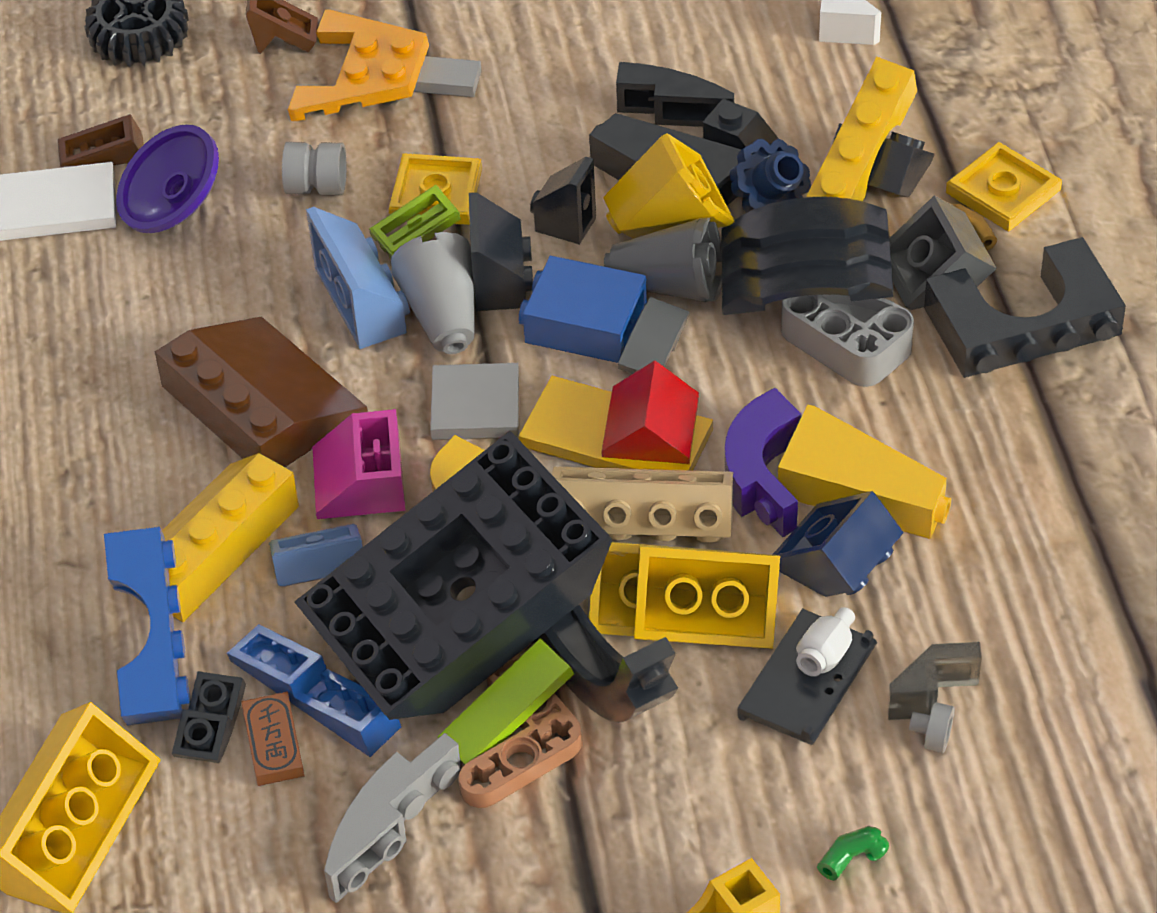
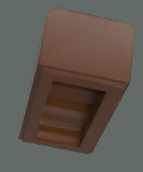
M131 114L57 139L60 168L113 162V166L128 164L136 152L144 145L142 132ZM74 149H80V153L74 155Z

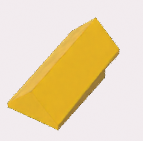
M612 542L590 596L589 619L600 634L634 636V639L657 641L666 637L671 642L773 649L780 555Z

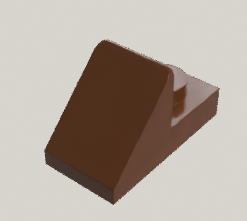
M247 0L245 15L259 54L264 51L275 36L287 44L296 46L306 52H309L316 44L318 17L284 0Z

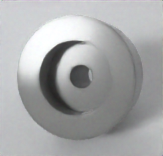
M935 702L930 715L913 711L909 730L926 734L925 749L941 753L945 752L952 728L955 707Z

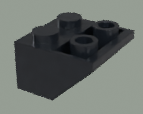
M839 123L835 138L842 126L841 123ZM891 132L890 138H885L877 153L869 175L868 185L910 197L930 166L934 153L923 150L925 145L923 141Z

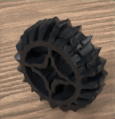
M91 0V7L86 9V25L84 27L90 46L95 53L100 54L102 60L111 59L114 65L126 62L128 67H131L134 63H142L145 67L147 61L154 60L160 63L161 56H173V49L182 47V40L188 37L187 21H189L183 0Z

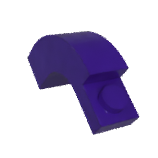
M773 388L748 403L732 421L725 440V472H733L732 505L741 518L755 510L759 519L765 525H771L782 537H785L797 527L798 500L777 480L766 466L776 456L786 451L802 414L776 388Z

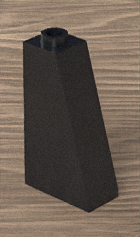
M617 113L604 123L597 125L589 134L590 158L594 159V166L620 180L661 136L668 133L701 155L727 206L738 197L731 191L732 181L729 173L733 167L738 165L737 153L741 149Z

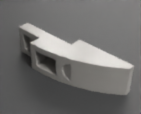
M446 733L440 736L411 762L396 752L374 773L348 807L333 838L324 869L329 898L335 903L348 892L358 890L372 871L384 861H390L399 854L404 843L407 842L404 821L418 815L425 802L440 789L444 790L450 787L457 779L461 771L459 746Z

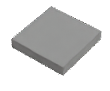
M518 363L433 365L431 401L432 440L451 439L454 435L462 439L501 438L509 431L516 437L519 436Z

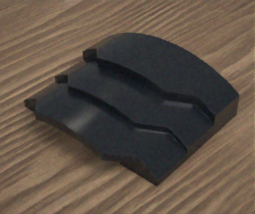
M839 197L796 198L754 209L734 219L735 222L731 225L721 228L723 315L765 311L766 304L809 295L850 296L851 302L894 297L888 215L886 209L876 205Z

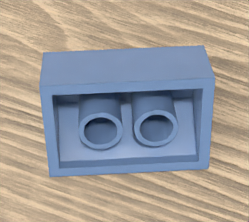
M316 207L306 209L315 269L359 349L406 334L405 315L410 314L407 299L401 290L396 292L394 289V280L386 263L382 265L379 263L378 251L371 237L365 238L357 223Z

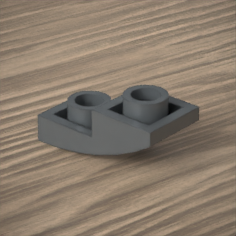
M650 297L618 362V369L633 374L654 360L665 367L671 352L675 351L690 311Z

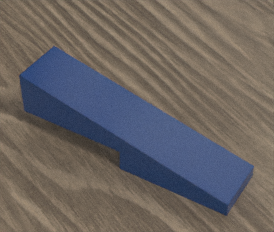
M260 624L227 652L232 663L277 694L288 692L290 703L369 757L402 727L399 719L389 720L361 685L327 669L322 655Z

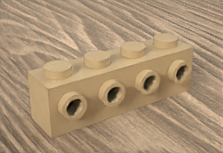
M553 467L552 475L607 532L611 539L623 540L631 538L632 535H650V538L657 541H671L676 539L677 536H695V539L701 542H717L722 540V537H731L733 472Z

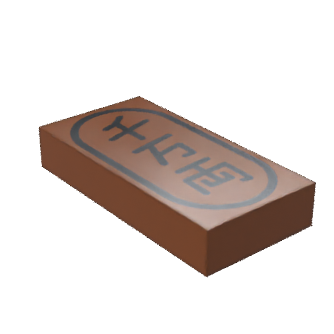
M288 692L241 701L257 785L261 786L304 777Z

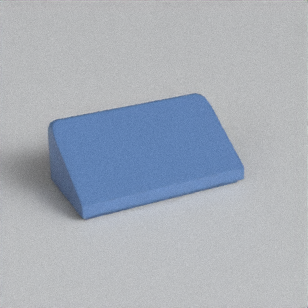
M355 524L275 539L269 542L279 586L325 578L363 547L358 527Z

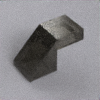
M980 642L932 644L889 684L888 720L911 719L913 711L930 715L934 703L937 702L938 687L979 685L982 661Z

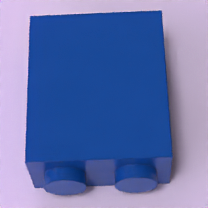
M550 255L543 271L538 270L535 274L530 299L523 300L520 307L518 321L519 324L524 325L525 343L618 363L640 314L647 303L646 275Z

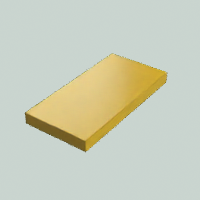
M552 375L518 436L521 443L528 449L595 468L693 471L713 431V419L697 415L690 464L604 458L601 451L612 392Z

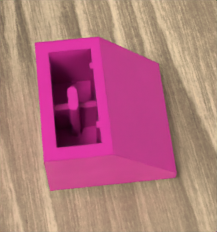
M396 409L352 413L312 447L317 519L406 511Z

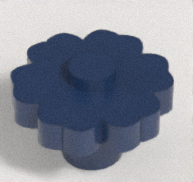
M757 139L737 153L738 165L733 167L729 173L732 181L731 191L734 195L743 198L742 207L746 213L768 204L803 198L802 195L809 192L811 188L809 167L799 159L798 150L781 139H777L770 144L764 139Z

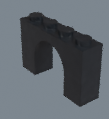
M1083 237L1044 247L1040 277L1056 301L1057 306L1042 315L1016 317L994 309L984 300L966 268L926 278L924 309L963 378L981 373H989L995 369L1021 362H1029L1039 357L1069 351L1079 346L1106 341L1122 335L1126 305Z

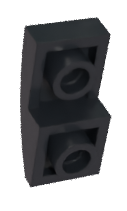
M197 672L188 710H182L172 750L174 757L220 763L233 732L246 687L243 678Z

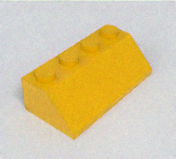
M260 453L233 462L162 530L165 541L173 540L176 556V568H169L168 572L170 586H178L181 612L173 613V617L184 622L299 507L294 473Z
M92 702L61 714L0 814V890L6 895L61 913L74 912L161 761L159 757Z

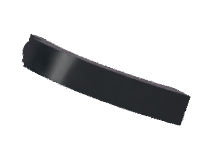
M580 605L576 606L534 640L535 643L539 639L544 641L571 667L575 674L565 684L586 706L609 721L618 723L627 721L669 700L678 690V686L669 673L676 653L666 637L623 657L600 634Z

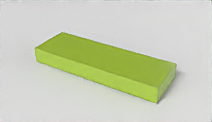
M539 639L437 737L439 738L446 733L456 741L459 746L460 761L465 765L505 741L575 673L544 641Z

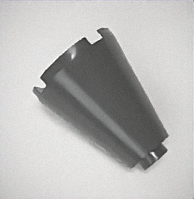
M699 218L613 244L610 253L605 254L604 267L646 275L647 292L702 302L716 301L722 287V275L715 276L717 262H722L721 239L715 222H709L711 218Z

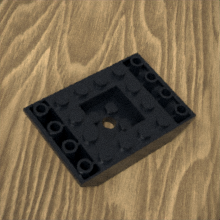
M509 431L304 593L294 603L389 720L441 714L449 710L592 594L612 539L521 441ZM470 586L476 587L474 593L469 598L461 601L457 600L458 594L463 589Z

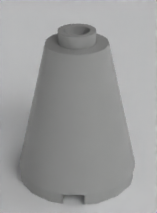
M449 232L435 233L436 240L423 242L421 236L414 238L400 246L392 255V276L404 293L434 348L447 354L460 353L474 339V281L470 243L465 237Z

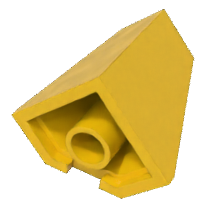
M668 133L661 136L603 197L609 209L606 217L611 227L618 234L624 233L631 238L640 237L699 218H711L709 222H715L717 228L726 227L735 222L701 155Z

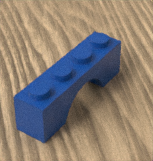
M160 527L104 534L109 582L114 590L127 593L141 601L148 609L150 616V632L144 648L133 661L117 670L121 717L127 726L180 719L182 705L190 704V693L187 676H179L177 659L185 658V645L182 630L174 631L173 613H180L181 606L178 586H170L168 569L176 568L173 540L165 541Z

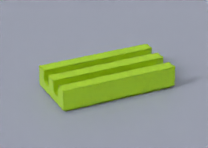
M434 185L369 228L372 238L379 242L381 249L387 252L391 259L397 249L408 241L421 236L422 241L427 242L435 237V233L443 232L461 220V217L456 207L439 187ZM434 202H439V204L432 207L422 215L418 214ZM407 221V225H405L389 237L386 236L387 233L391 232L392 230H394L395 228H397L398 226Z

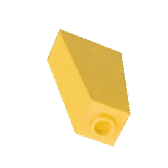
M807 404L778 466V481L798 502L816 506L819 503L873 491L903 532L931 539L937 522L944 524L949 514L951 498L945 496L946 477L820 408Z

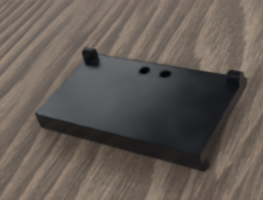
M802 608L737 708L738 719L745 721L747 718H750L809 745H814L875 648L877 640L873 638V633L866 630L863 634L849 628L852 634V641L839 663L829 672L820 673L818 676H809L802 672L797 665L798 653L796 647L809 627L822 616Z

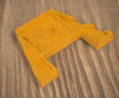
M325 10L317 29L320 44H350L336 85L296 86L287 110L291 121H300L306 119L304 113L323 109L324 114L328 115L338 113L341 105L361 101L362 107L412 97L429 47L426 33L334 10Z

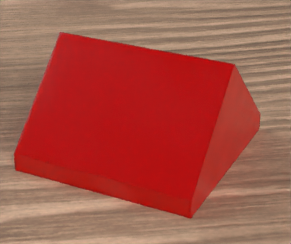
M656 360L614 385L602 445V457L690 464L699 392Z

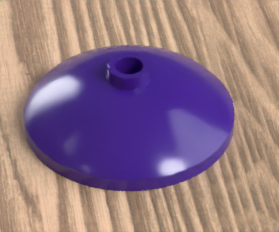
M178 125L158 133L147 141L132 157L121 176L116 195L117 210L121 219L138 232L157 233L179 225L195 213L209 195L217 176L219 152L214 139L198 126Z

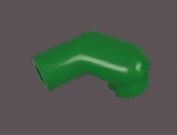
M866 826L840 835L817 864V869L825 878L835 881L853 857L863 852L871 861L882 858L889 849V841L881 836L882 831L873 826Z

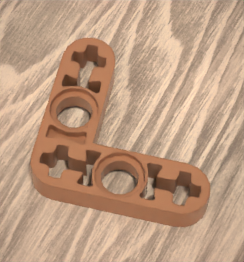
M520 654L514 656L487 678L488 688L500 677L499 673L506 671L521 657ZM555 693L545 701L546 706L544 709L533 713L520 725L522 731L479 755L462 767L459 773L460 794L468 805L476 808L492 806L579 753L582 747L581 725ZM558 733L562 737L568 735L569 739L564 741L560 737L552 739V734ZM544 748H546V753H545V754L542 753V750H543ZM519 752L528 753L534 758L533 762L525 767L512 766L508 763V759L513 754ZM499 766L500 770L496 772L495 767ZM477 779L482 783L489 781V786L483 788L480 784L473 785V781Z

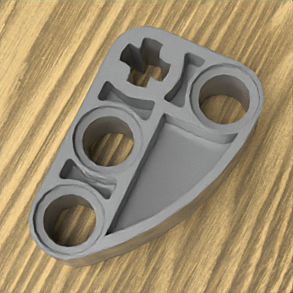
M809 295L782 300L781 332L783 337L855 385L863 387L876 385L911 355L914 318L907 309L890 300L880 298L851 302L850 296Z

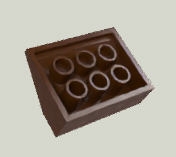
M262 316L191 329L155 351L162 387L242 459L260 453L279 465L287 467L311 451L316 443L352 413L368 412L367 406Z

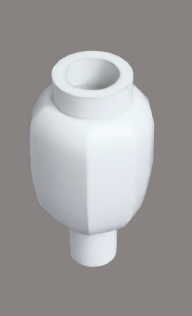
M842 607L834 616L818 618L800 639L796 647L798 653L796 662L802 672L809 676H818L820 673L829 672L845 655L852 641L849 627L855 620V615L849 608Z

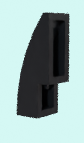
M619 62L616 80L617 112L655 114V125L703 127V121L722 99L734 102L735 93L692 74L641 63Z

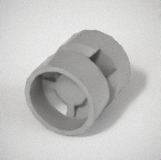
M306 142L285 143L282 158V181L286 194L310 193L313 187L317 189L320 195L344 194L347 172L344 143L321 142L316 150Z

